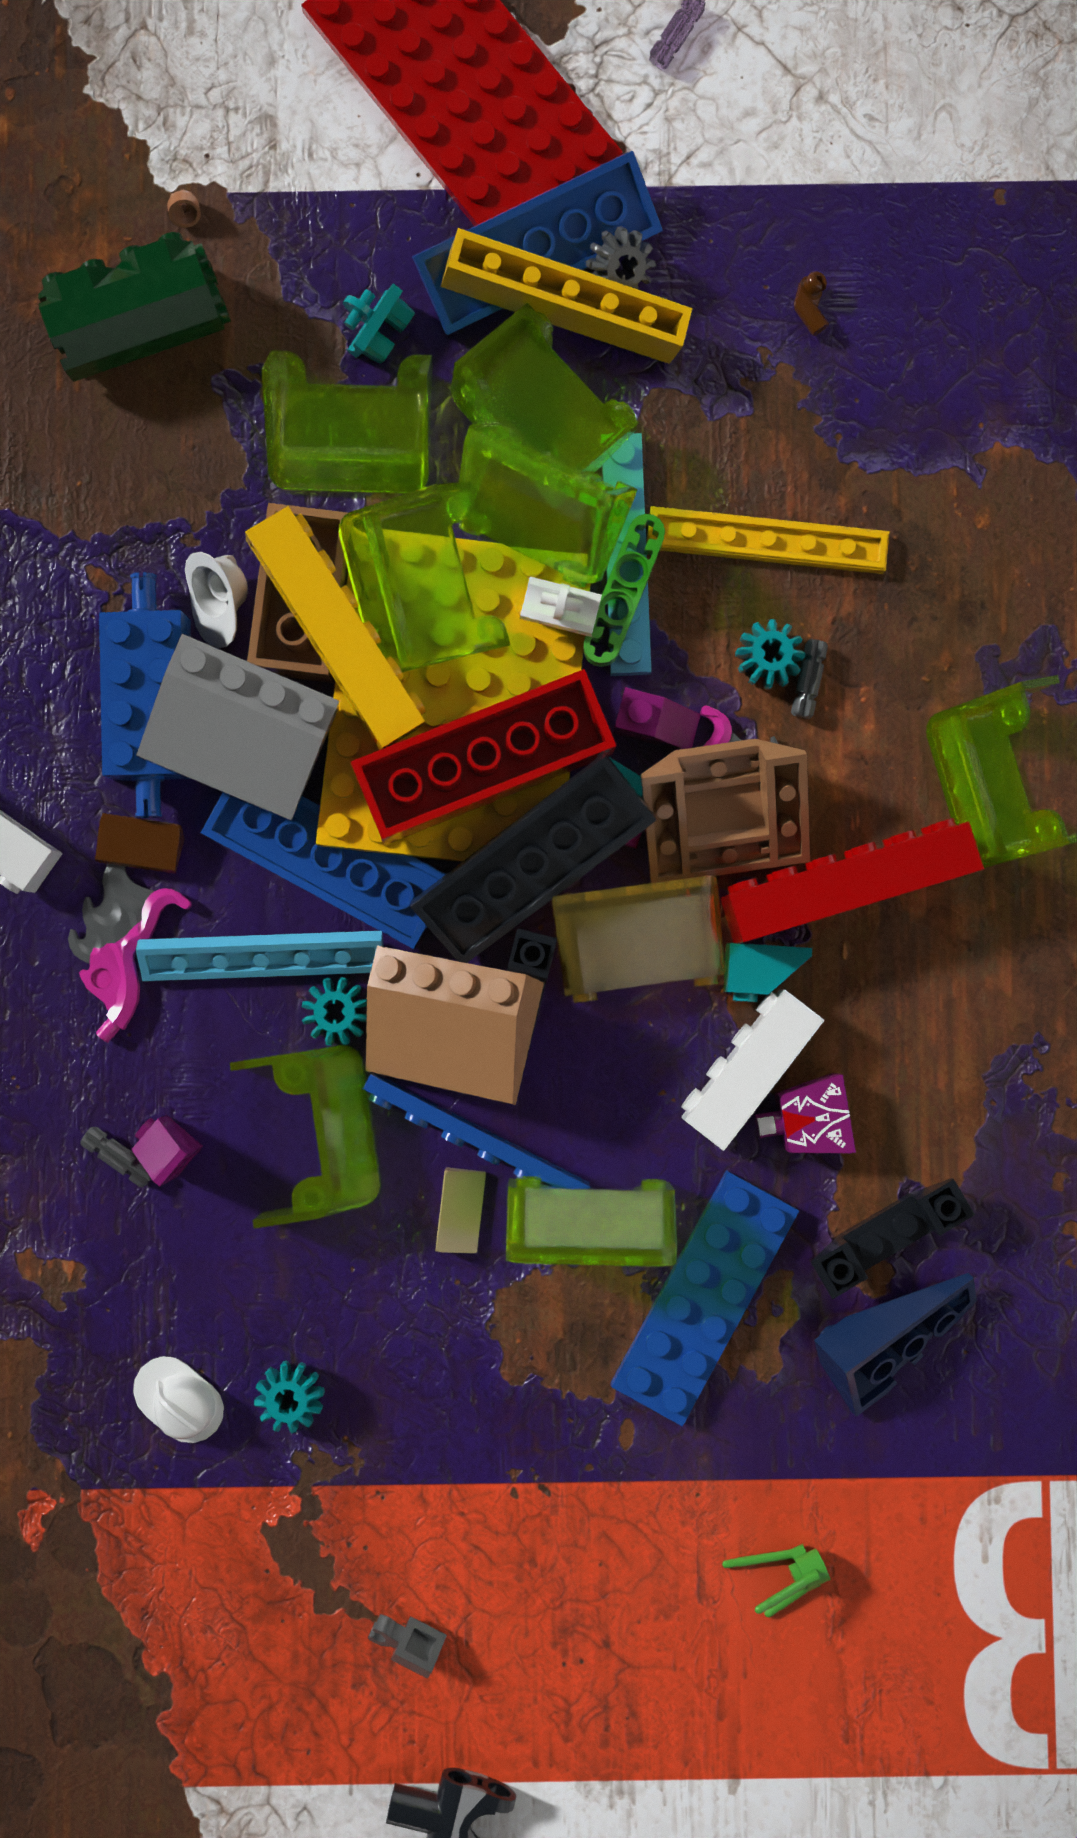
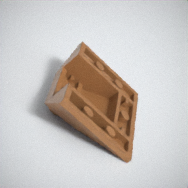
M748 739L674 750L641 774L643 800L656 815L657 821L645 829L651 886L810 862L807 753L805 750L759 739Z

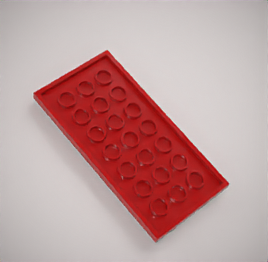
M306 0L301 4L306 18L474 226L623 155V151L500 0Z

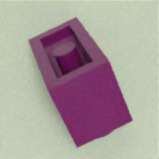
M625 687L613 734L674 750L688 749L693 746L701 714L665 697Z
M165 1115L156 1121L149 1118L135 1134L139 1141L131 1150L153 1182L160 1187L178 1177L201 1150L203 1145L169 1116Z

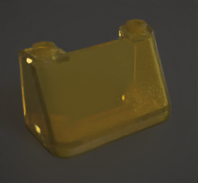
M716 875L552 897L564 996L573 995L574 1003L598 1000L597 992L681 980L693 979L694 987L719 984L718 975H725Z

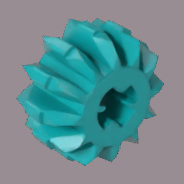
M775 619L769 620L766 631L759 622H756L752 625L753 635L749 633L741 635L740 641L746 647L737 648L735 656L747 660L738 667L740 673H745L749 670L754 672L749 679L751 685H754L760 677H763L764 689L769 690L772 688L774 678L779 685L784 687L789 682L787 674L797 676L801 671L795 662L802 661L805 658V652L793 648L802 642L801 636H795L791 639L787 637L792 628L790 624H786L779 632L777 631ZM769 647L777 651L774 656L775 658L771 662L763 658L766 653L765 651Z
M341 977L339 979L336 991L331 978L323 979L325 994L316 986H312L309 992L317 1001L302 1002L303 1008L314 1010V1015L306 1016L302 1019L303 1024L317 1022L318 1026L311 1032L313 1038H318L326 1030V1045H333L337 1032L343 1045L349 1044L350 1036L347 1029L358 1037L364 1033L363 1029L355 1022L357 1020L367 1022V1014L359 1013L360 1007L367 1006V998L359 1001L355 1000V997L362 991L360 985H355L347 993V978ZM341 1001L345 1005L341 1011L345 1016L344 1020L341 1021L340 1018L333 1021L330 1020L328 1016L332 1011L328 1005L331 1002L339 1004Z
M289 1361L282 1362L280 1372L270 1367L265 1372L267 1380H259L255 1387L263 1395L256 1397L254 1406L267 1408L261 1414L260 1420L261 1422H266L273 1417L276 1420L273 1425L275 1432H279L284 1423H287L291 1434L297 1432L299 1422L309 1427L314 1421L312 1414H320L323 1405L316 1399L323 1397L325 1393L324 1387L312 1386L319 1377L317 1372H313L307 1377L303 1375L306 1368L305 1363L300 1362L295 1372H292ZM287 1390L295 1392L292 1404L285 1402V1392Z

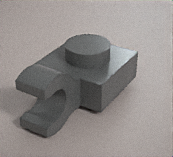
M380 1614L370 1631L368 1639L381 1646L394 1647L395 1650L391 1657L392 1661L428 1678L433 1671L447 1635L411 1616L404 1627L390 1617Z

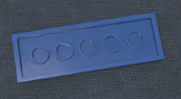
M629 151L466 231L583 270L587 268L586 261L597 256L590 249V244L596 243L600 246L604 244L602 232L608 231L614 236L617 227L623 226L627 229L628 234L633 230L640 232L643 241L663 231L635 154L633 151ZM455 236L412 256L444 332L447 335L502 309V307L441 287Z
M222 793L200 833L415 950L427 926L410 907L411 901L446 874L413 856L317 846L316 837L320 805L303 796L300 799L292 821L231 795Z
M726 1170L610 1383L611 1387L683 1427L799 1210Z

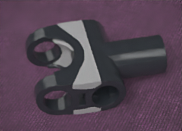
M447 1768L442 1772L437 1793L395 1783L386 1824L426 1833V1838H480L472 1831L471 1824L478 1817L484 1815H495L496 1812L509 1813L513 1811L517 1796L508 1785L491 1777L460 1768Z

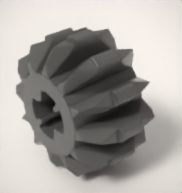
M619 226L614 236L608 231L602 232L604 243L602 246L596 243L590 244V249L597 254L596 258L586 261V266L595 270L592 274L640 290L638 286L640 281L644 284L651 283V278L645 274V271L656 266L654 260L647 258L653 248L648 242H642V234L633 230L628 234L625 227ZM621 256L625 257V259H623V261L621 262L623 269L621 271L616 270L620 266V262L618 259Z

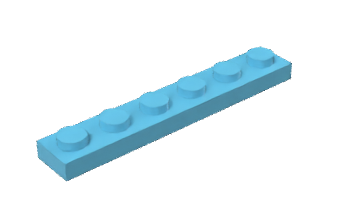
M642 433L605 434L601 436L607 581L631 522L639 515L645 514ZM646 527L643 531H635L640 534V541L636 552L642 555L646 546ZM627 548V551L635 552L632 548ZM630 561L621 566L620 575L627 582H637L643 576V570L638 563ZM648 582L619 655L610 664L611 676L651 674ZM612 599L608 602L609 618L621 620L626 617L628 606L624 601ZM609 628V637H610V634H611L612 630H613L617 635H620V633H621L622 630H616V629H610V628Z
M382 931L139 939L136 946V954L142 981L355 974L371 972L377 946L384 947Z

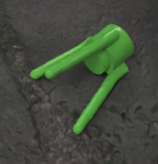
M803 1544L789 1550L724 1560L722 1563L724 1568H733L788 1559L794 1560L795 1563L788 1565L794 1583L755 1607L757 1614L764 1612L768 1618L783 1610L807 1592L820 1587L821 1584L830 1580L818 1550L815 1548L806 1552Z

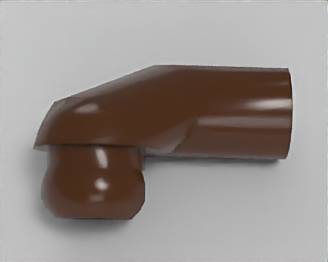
M817 271L811 272L808 276L802 278L794 299V309L813 337L829 326L828 321L818 308L822 293L827 286V280L822 273Z

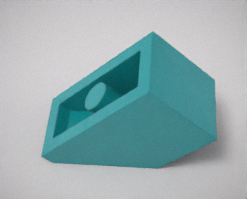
M727 943L723 992H733V1001L757 1002L758 994L769 995L812 957V948Z

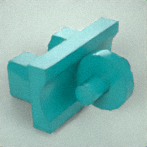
M394 283L388 290H385L373 310L369 306L374 300L375 295L365 289L359 299L355 296L347 295L343 301L344 307L350 312L344 324L349 329L354 330L360 320L364 322L347 349L354 357L357 358L359 355L364 354L379 364L384 362L395 344L378 332L383 321L401 333L414 316L415 312L399 298L403 290Z

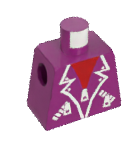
M827 1074L775 1093L777 1111L755 1114L758 1137L766 1138L781 1135L783 1148L787 1152H856L842 1074Z

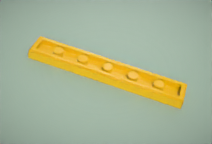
M650 507L649 514L658 517L665 528L664 540L660 551L884 574L886 571L890 531ZM648 526L647 541L650 538L657 539L652 534L653 527Z

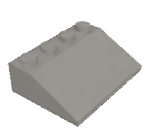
M182 634L164 674L136 756L292 821L338 712L339 700Z

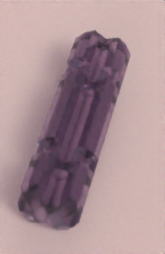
M683 0L681 3L682 8L675 12L660 35L661 40L656 41L650 50L649 61L661 70L668 68L674 58L673 54L679 51L694 28V22H698L704 13L705 0Z

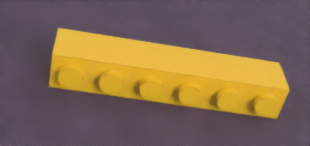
M460 228L457 229L441 283L442 288L668 364L671 363L683 347L692 308Z
M287 506L245 531L246 542L378 749L381 750L391 746L423 726L425 720L422 715L426 713L425 707L414 691L408 694L399 681L404 676L394 658L389 656L385 659L377 644L381 642V639L369 620L363 623L354 609L359 607L351 590L347 585L341 588L332 575L336 568L324 549L317 552L309 539L314 534L301 513L295 516L290 507Z

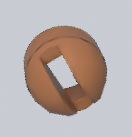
M184 189L170 195L167 209L171 222L181 228L194 226L201 217L200 206L196 196ZM186 203L190 211L184 213L181 204Z

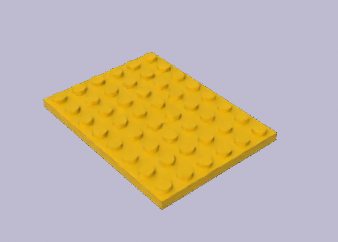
M354 526L347 586L359 605L354 610L363 623L369 620L381 639V642L377 644L385 659L389 656L394 658L404 676L399 681L408 694L412 691L416 693L426 710V713L422 715L425 720L423 726L398 742L580 671L582 668L585 635L520 619V614L530 576L558 584H567L570 587L590 592L594 554ZM335 681L333 698L339 700V709L329 731L316 845L463 862L567 782L570 772L384 845L350 762L376 752L379 749Z

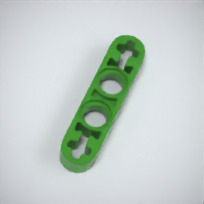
M643 514L633 519L600 600L592 636H586L584 640V655L588 662L594 666H609L616 660L637 610L665 535L664 524L654 515ZM646 525L653 527L652 534L657 537L656 540L650 538L645 546L643 555H651L649 560L636 552L640 541V534L635 531H643ZM630 547V548H632L635 552H633V551H627V548ZM626 562H636L642 567L643 576L637 582H627L621 577L620 568ZM612 599H621L628 606V614L621 620H613L605 613V606ZM598 622H601L610 629L622 630L620 635H617L612 630L608 640V647L613 649L611 653L604 652L602 657L596 656L595 647L590 645L592 641L599 642L604 633L605 627H597Z

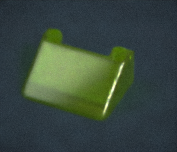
M271 350L262 367V386L268 473L272 482L281 489L299 491L412 494L423 489L429 476L432 355H411L405 358L398 369V386L307 384L306 367L298 355L290 351Z
M470 482L430 485L351 511L344 515L340 521L339 538L354 595L359 605L358 611L361 621L363 623L368 620L371 622L381 639V642L377 644L385 659L389 656L394 658L402 673L510 646L507 629L499 618L493 615L475 618L452 525L467 520L473 512L474 496Z

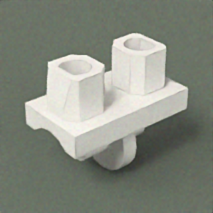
M530 576L520 619L591 637L602 595L570 587L567 584H558Z

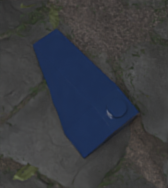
M969 1273L846 1316L837 1324L826 1327L819 1337L814 1340L822 1367L856 1417L886 1395L897 1384L892 1377L908 1361L915 1365L924 1356L921 1352L933 1335L936 1337L943 1336L977 1301L974 1278Z

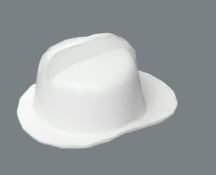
M203 552L192 553L186 560L185 575L196 628L209 645L216 648L227 647L234 640L237 631L236 611L247 598L248 586L246 578L238 567L233 555L213 558Z
M162 1356L150 1360L140 1368L134 1381L133 1393L136 1404L143 1414L166 1435L180 1442L196 1443L207 1439L217 1431L223 1419L224 1411L221 1396L209 1382L189 1365L175 1357Z

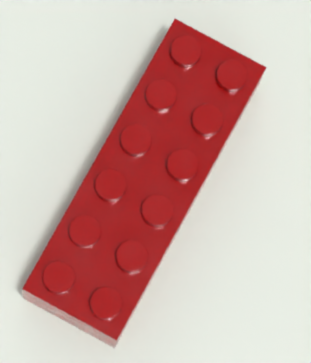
M585 669L350 762L384 845H387L590 764L604 752L607 756H610L614 753L616 743Z
M950 818L921 828L922 836L919 837L916 836L915 830L907 831L882 840L883 848L877 849L875 842H871L845 851V859L837 861L835 854H831L805 863L807 871L798 873L796 866H792L766 875L768 882L758 885L756 878H752L729 886V894L721 897L720 900L733 942L743 943L984 870L970 822L956 825L955 819Z

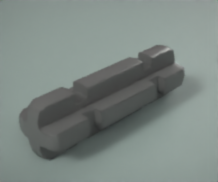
M809 639L805 644L804 652L806 659L801 662V671L799 672L795 691L798 697L793 700L791 710L792 715L795 717L810 719L814 715L816 701L813 700L818 696L824 664L821 662L826 659L828 644L824 641Z
M91 1127L85 1133L80 1142L81 1146L91 1153H99L97 1156L99 1159L123 1176L125 1174L130 1175L129 1180L139 1187H144L151 1181L146 1170L129 1149L113 1138L108 1140L106 1138L108 1134L98 1127Z

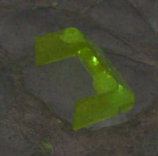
M1058 675L1018 682L938 712L927 723L926 735L950 817L955 819L956 825L970 822L984 868L1077 842V833L1068 835L1063 819L1054 810L1041 809L1031 812L1009 739V735L1022 731L1029 723L1030 707L1026 695L1060 683Z
M341 1044L230 1062L231 1071L272 1065L274 1080L280 1090L290 1095L310 1093L322 1175L307 1177L296 1185L292 1193L293 1207L263 1211L252 1220L253 1228L319 1219L366 1206L375 1200L381 1189V1178L368 1091L363 1089L366 1084L364 1063L360 1052L356 1048Z
M520 1176L516 1177V1179L509 1178L506 1261L526 1264L676 1265L675 1189L670 1182L662 1179H643L641 1187H634L633 1190L550 1188L548 1185L541 1184V1177Z

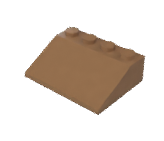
M377 946L367 984L366 1071L516 1105L544 983L526 974Z

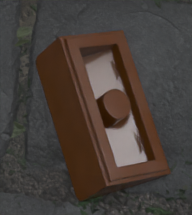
M102 813L99 822L95 861L176 874L185 840L182 826L175 823Z

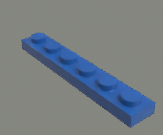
M377 1073L370 1074L363 1088L371 1093L368 1099L373 1103L388 1110L391 1109L392 1105H395L407 1111L405 1118L410 1122L423 1128H427L430 1123L442 1129V1138L460 1147H463L464 1143L467 1142L479 1148L477 1155L492 1164L499 1166L501 1160L516 1167L513 1172L516 1176L532 1184H535L537 1179L546 1182L552 1186L550 1192L553 1195L571 1203L574 1197L583 1201L590 1188L588 1181Z

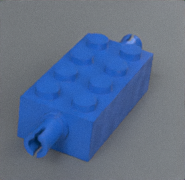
M138 572L130 574V579L132 580V609L128 610V612H99L102 776L113 781L136 782L135 817L150 818V816H153V818H161L160 782L171 779L190 778L139 758L136 754L164 674L182 634L191 637V620L181 610H157V575L143 572V577H140Z

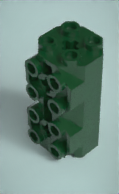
M169 232L162 235L158 241L144 246L132 245L124 248L119 253L121 262L116 268L106 267L102 259H91L84 262L80 268L66 273H50L41 280L43 290L38 294V299L41 302L39 303V310L54 349L58 348L62 355L66 354L67 358L61 359L60 362L64 371L73 382L225 330L224 324L231 322V318L223 297L221 298L217 287L216 275L202 243L194 245L193 241L183 240L181 233Z

